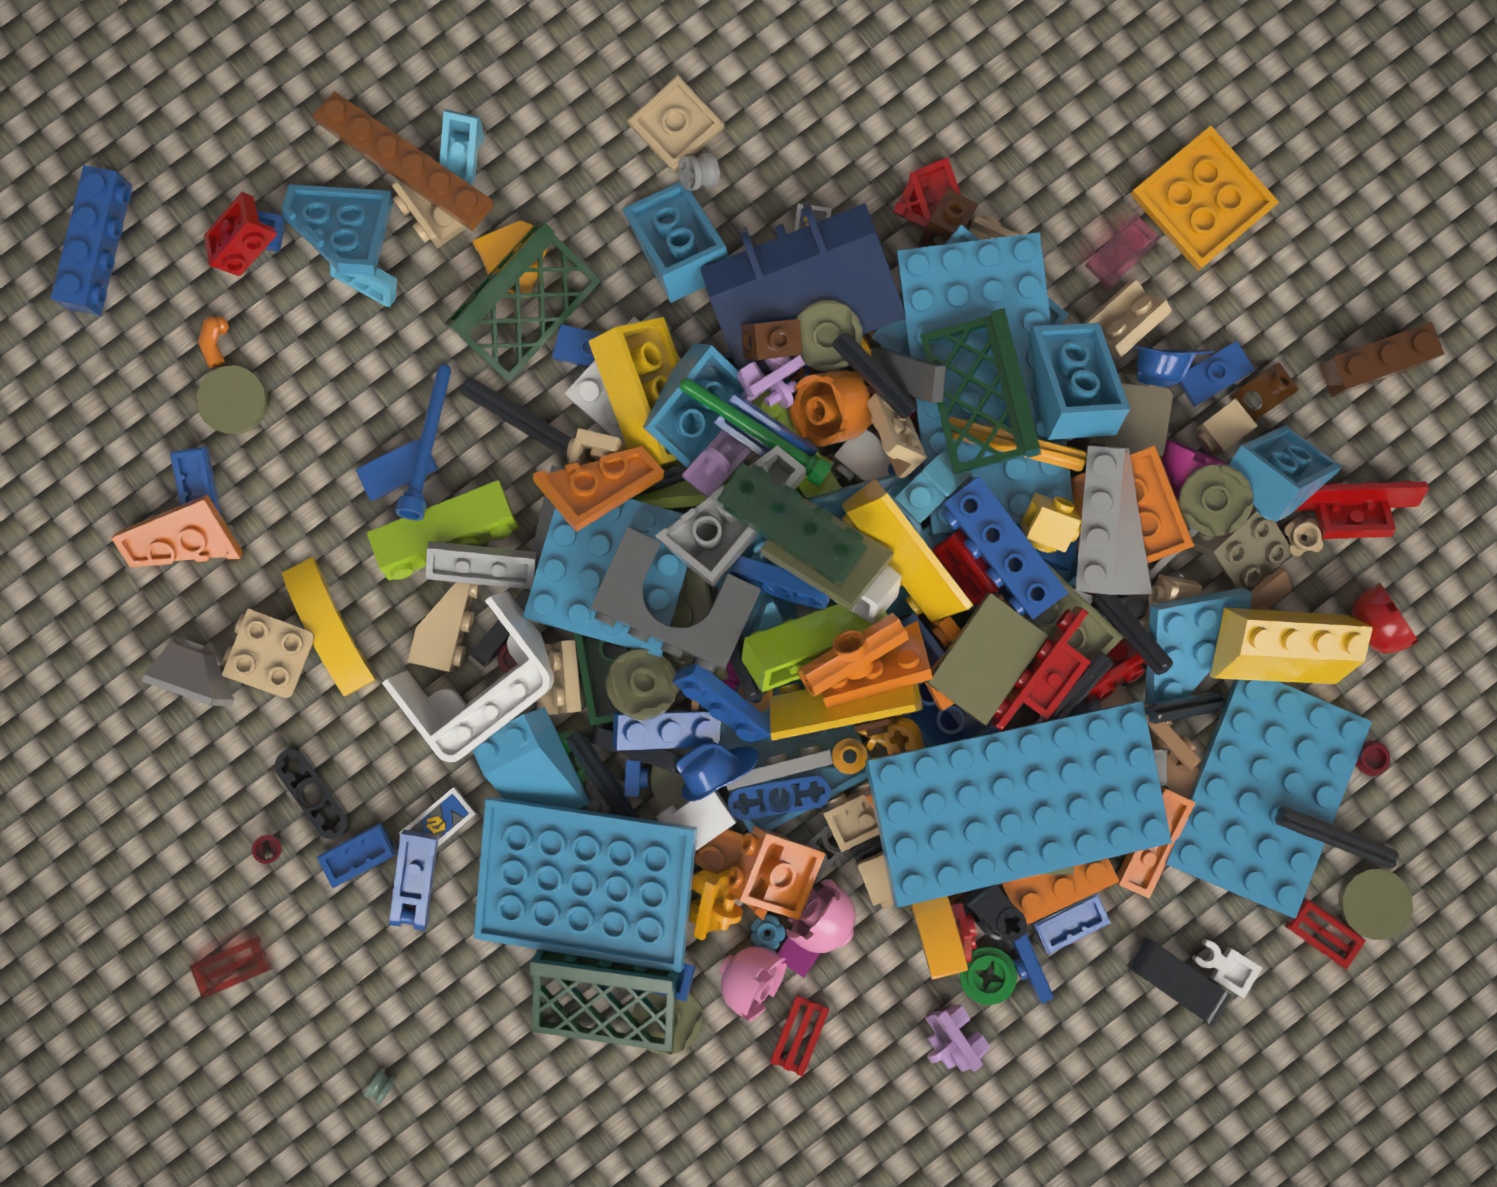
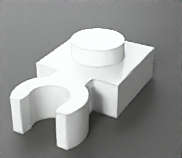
M1203 939L1201 943L1209 947L1211 951L1209 958L1202 960V958L1193 955L1192 960L1203 968H1215L1210 978L1240 997L1245 998L1262 967L1227 947L1222 955L1216 943Z

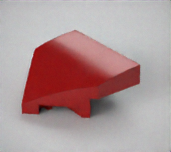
M948 157L919 168L915 172L911 171L908 184L900 201L896 203L893 213L926 229L929 220L947 190H952L961 195Z

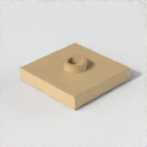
M678 75L627 120L628 125L673 173L679 169L682 157L694 156L724 129V123Z

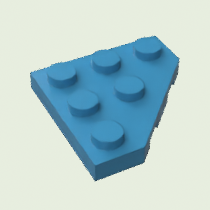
M289 184L282 205L284 219L339 273L375 275L393 204L392 192L388 190Z
M1238 588L1150 605L1149 634L1173 660V666L1166 673L1156 675L1147 665L1145 703L1151 706L1153 702L1189 696L1212 669L1224 608L1250 609L1252 592L1245 588Z

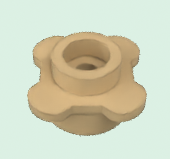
M1310 518L1301 524L1289 523L1285 526L1284 534L1289 538V552L1291 555L1299 557L1303 552H1319L1323 548L1322 535L1316 520ZM1302 534L1307 537L1305 541L1301 539Z

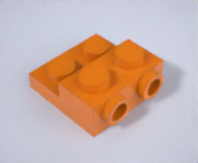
M754 826L752 833H746L742 838L740 851L743 855L738 867L731 868L728 873V893L740 902L799 920L826 853L820 849L790 840L784 835Z

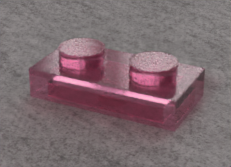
M1135 214L1087 262L1085 267L1110 290L1159 241L1160 237Z

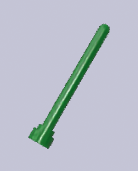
M684 378L680 381L679 387L681 391L773 449L779 446L806 468L808 481L817 487L821 485L834 462L823 455L821 458L815 454L813 457L809 456L691 379Z

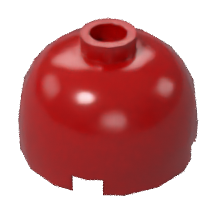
M1381 582L1368 588L1353 603L1351 610L1352 618L1373 627L1369 646L1374 651L1383 654H1393L1419 642Z

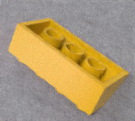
M661 317L614 327L589 340V345L627 449L643 446L660 467L677 462L678 460L643 428L672 370L680 361L665 318Z
M875 478L841 504L847 513L842 517L845 523L894 552L893 560L888 565L898 574L902 575L900 587L903 585L910 594L905 600L917 616L924 612L932 622L968 610L973 606Z
M1224 608L1210 676L1215 679L1337 684L1365 662L1373 627L1348 615Z
M800 684L779 687L780 695L770 696L772 740L923 710L919 686L914 684L829 708L825 706L822 692L813 697L807 689L801 690Z

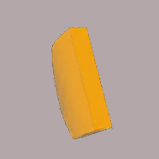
M520 220L472 241L476 251L479 252L488 275L533 225ZM547 249L543 252V260L546 255ZM537 260L529 268H537ZM525 272L519 278L520 293H531L537 278V272ZM514 285L508 290L509 292L514 293Z

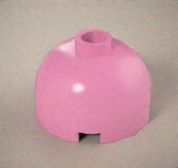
M831 879L821 881L820 883L825 887L817 892L811 889L799 920L791 917L788 919L793 924L792 931L786 929V934L797 945L809 952L826 953L839 946L843 947L852 939L854 934L853 928L856 919L854 903L847 893Z
M751 946L740 950L735 956L729 955L720 968V974L723 975L721 995L726 1005L747 1021L755 1020L766 1008L761 1002L768 995L774 997L787 968L786 963L782 964L786 959L762 946Z

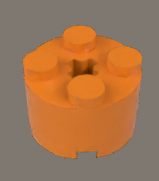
M836 370L809 375L802 378L794 388V390H798L795 400H793L794 403L790 406L792 423L797 433L802 438H808L814 442L815 446H827L856 439L865 432L868 426L872 425V415L867 405L870 394L864 384V379L855 371Z

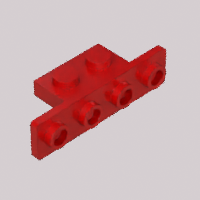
M1410 480L1393 483H1378L1374 481L1363 484L1331 483L1319 488L1295 511H1315L1322 539L1392 537L1396 527L1390 508L1418 507L1429 487L1426 481L1413 482Z
M1074 606L1072 610L1068 608L1061 614L1055 625L1058 629L1050 639H1045L1036 652L1034 662L1028 669L1025 668L1014 684V689L1003 700L991 718L990 723L1003 730L1022 703H1025L1047 720L1050 718L1091 662L1067 644L1068 640L1089 612L1087 610Z

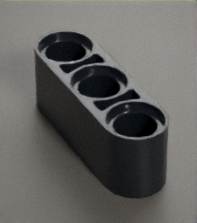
M1148 937L1144 938L1126 965L1212 1027L1233 998L1229 993Z

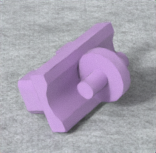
M800 355L794 359L791 356L764 359L772 371L766 377L755 361L742 368L736 374L741 386L745 390L741 396L751 402L770 390L771 394L764 398L766 405L771 407L777 403L781 408L787 409L794 403L792 393L796 391L794 388L797 384L793 380L787 384L783 381L794 375L798 369L805 365V362Z
M722 430L682 474V477L703 496L709 498L713 492L726 482L752 451L729 433Z
M961 1004L953 1005L943 1011L931 1012L925 1017L934 1031V1034L927 1038L934 1048L927 1055L932 1064L942 1060L947 1069L957 1065L961 1072L968 1069L977 1071L983 1066L980 1059L989 1050L990 1045L979 1032H973L965 1039L959 1029L970 1021V1018Z

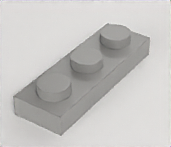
M429 541L425 579L531 590L535 575L537 552Z
M820 745L800 749L801 757L787 760L786 753L765 758L766 766L752 769L743 777L727 784V789L729 791L831 765L833 761L830 750L822 751Z

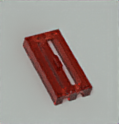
M259 936L189 966L202 999L272 969L270 963L266 962L265 951L260 947L261 941ZM251 947L252 955L202 975L201 968ZM251 962H257L258 968L207 988L205 982Z

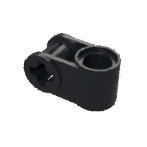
M997 884L966 891L956 901V904H963L965 915L972 914L975 924L991 939L1016 941L1023 937L1026 932L1027 922L1024 914L1003 894Z

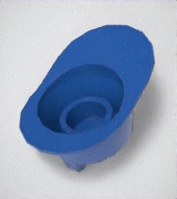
M1134 345L1133 347L1138 349L1136 378L1140 383L1170 387L1185 378L1195 354L1215 353V350H1158Z
M704 743L695 747L676 762L677 770L684 780L682 796L686 801H698L709 796L717 789L738 780L755 767L758 761V752L754 748L747 746L727 750L721 744Z

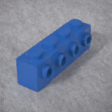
M83 165L51 300L68 310L101 316L132 189V184L118 172Z
M980 476L975 477L941 503L945 508V511L941 513L945 521L953 530H956L958 527L967 537V540L963 542L965 547L975 559H978L980 556L990 567L985 571L987 576L997 588H1000L1002 585L1012 596L1007 601L1021 616L1025 614L1029 619H1034L1068 593Z

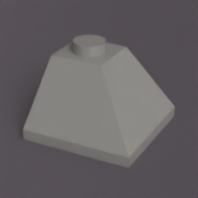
M184 639L182 644L169 642L142 679V682L207 705L232 706L234 698L224 676H222L215 656L203 652L205 645L188 639Z

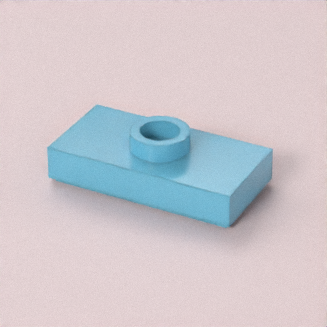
M330 264L331 277L382 305L390 307L396 300L397 278L377 268L375 275L339 273Z

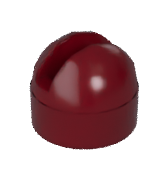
M270 835L259 837L252 846L253 857L262 864L275 862L280 857L282 851L280 841ZM269 840L270 850L273 857L266 859L262 844L263 841Z

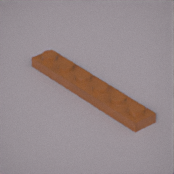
M335 91L312 116L315 122L471 231L478 226L494 207L491 198Z

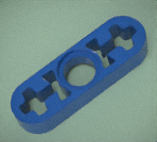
M739 557L729 572L730 575L760 588L762 593L810 608L826 609L830 600L829 596L787 570L746 557Z
M816 775L737 788L731 793L728 799V809L735 818L740 820L822 807L828 802L831 789L824 778ZM816 781L818 787H824V793L819 795V801L813 802L810 796L800 797L802 805L794 806L795 793L791 784L799 783L798 791L809 789L810 782ZM776 787L785 788L789 792V802L783 808L773 807L769 802V793ZM764 789L763 801L767 811L759 812L760 804L750 806L749 813L742 814L740 808H734L733 804L739 800V794L746 793L748 799L759 798L756 790Z

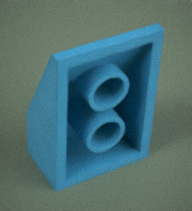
M681 181L622 208L657 281L670 303L706 287L700 268L728 258L727 249L692 192L687 191Z
M1100 323L1032 326L1030 332L1038 409L1048 440L1116 435L1130 411V406Z
M694 343L672 370L643 428L688 469L723 429L714 424L719 414L681 391L679 387L680 381L684 378H689L728 403L734 393L737 392L741 395L745 391L736 375L739 371L712 345Z
M1287 425L1241 445L1228 466L1240 471L1249 481L1253 493V505L1256 507V511L1264 518L1275 522L1293 513L1342 467Z
M545 707L523 714L510 721L472 750L483 775L504 799L580 809L590 804Z

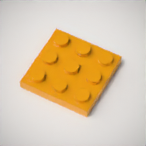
M1211 125L1130 194L1197 271L1202 269L1279 203Z

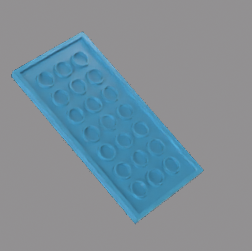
M1040 232L898 250L896 254L902 302L905 311L909 355L926 360L920 337L921 334L990 316L991 311L1005 308L1037 438L1066 446V439L1048 440L1038 409L1030 330L1032 326L1051 325ZM984 327L971 331L964 343L981 352L989 340L987 328ZM962 334L955 335L954 337L960 339ZM945 338L930 342L933 355L944 361L947 360L956 345ZM960 348L951 365L968 374L978 357ZM990 348L986 355L994 359L992 348ZM983 360L973 377L990 386L998 374L997 368ZM947 369L944 390L954 396L964 378ZM999 381V383H998V385L996 386L995 390H997V391L1003 393V392H1002V388H1001V384H1000V381ZM969 382L959 399L977 408L986 391ZM991 394L981 411L999 421L1006 409L1005 401ZM943 396L947 408L951 400ZM914 397L918 406L916 414L919 439L927 456L922 462L924 469L948 447L937 403H931ZM955 404L948 418L953 416L969 420L973 413ZM979 416L975 420L976 423L995 427V425ZM1008 416L1003 424L1012 428ZM962 441L957 449L959 461L964 463L975 460L981 447ZM986 451L983 457L991 456L994 454ZM1025 457L970 470L971 475L946 498L948 499L975 477L980 476L1016 524H1020L1035 493L1052 499L1055 496H1060L1074 504L1069 469ZM942 504L929 515L931 535L956 532L960 529L958 527L956 530H953L941 515L945 511Z
M1135 701L865 760L893 904L897 908L1172 843L1143 701Z

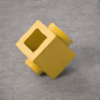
M1038 493L1034 494L1020 521V526L1024 535L1035 549L1046 553L1056 552V550L1066 552L1070 542H1074L1078 538L1082 521L1074 508L1075 505L1071 501L1060 496H1055L1052 499Z

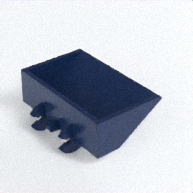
M810 201L803 203L809 226L787 234L784 224L777 225L775 230L778 238L758 246L755 245L747 226L740 228L745 251L700 268L709 299L738 371L754 361L762 373L770 371L764 359H744L740 327L743 323H764L797 319L798 315L808 305L820 300H836L848 305L859 318L863 328L862 335L905 319L904 307L866 203L818 222ZM749 334V343L752 348L751 336Z

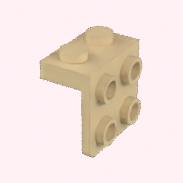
M247 609L246 614L242 613L236 624L235 633L238 635L233 647H228L223 657L222 666L225 668L222 676L282 698H289L295 691L315 636L306 629L275 619L263 612Z

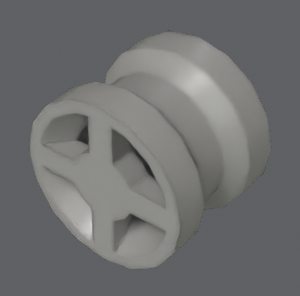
M712 153L700 154L698 158L693 155L681 158L679 177L683 187L687 191L698 190L700 186L705 188L716 187L720 179V170L717 159Z

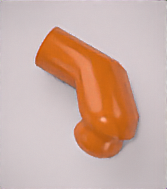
M223 316L207 317L203 321L198 338L199 347L209 368H216L225 363L217 344L219 334L223 335L229 329L228 322Z

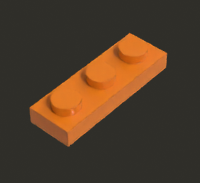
M1162 786L1160 787L1172 843L1128 853L1117 873L1118 885L1147 898H1150L1166 865L1165 863L1176 839L1179 838L1196 803Z

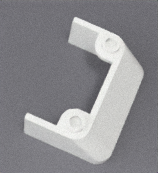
M508 591L490 596L485 602L510 633L507 647L517 665L466 704L461 696L451 689H441L428 698L408 671L397 674L382 682L434 753L443 761L456 762L465 757L545 695L553 685L554 676L543 638L533 623L523 618V610Z

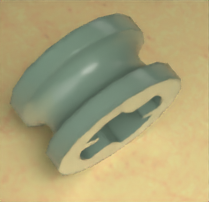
M383 1068L377 1073L364 1094V1097L367 1099L373 1097L376 1100L375 1104L378 1106L383 1102L397 1079L394 1075L388 1077L385 1074L386 1070Z

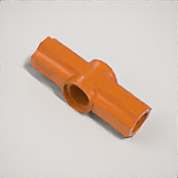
M891 613L861 632L856 630L842 632L835 637L833 649L797 670L799 677L813 697L844 678L856 680L866 677L873 669L874 660L909 640L907 631L899 618Z

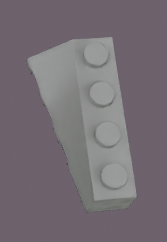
M1088 446L1075 591L1110 595L1153 594L1129 447Z
M776 446L739 473V476L713 492L701 504L683 514L679 520L667 529L664 528L656 534L655 537L686 566L712 587H715L804 480L806 468L779 446Z

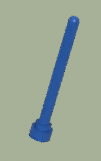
M441 364L437 368L408 491L403 493V496L398 498L395 513L408 520L417 521L424 518L427 504L424 501L425 497L422 495L451 374V368L447 364Z

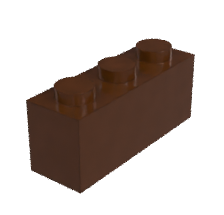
M1430 322L1334 356L1321 364L1320 369L1331 397H1335L1428 364L1445 354L1433 323Z

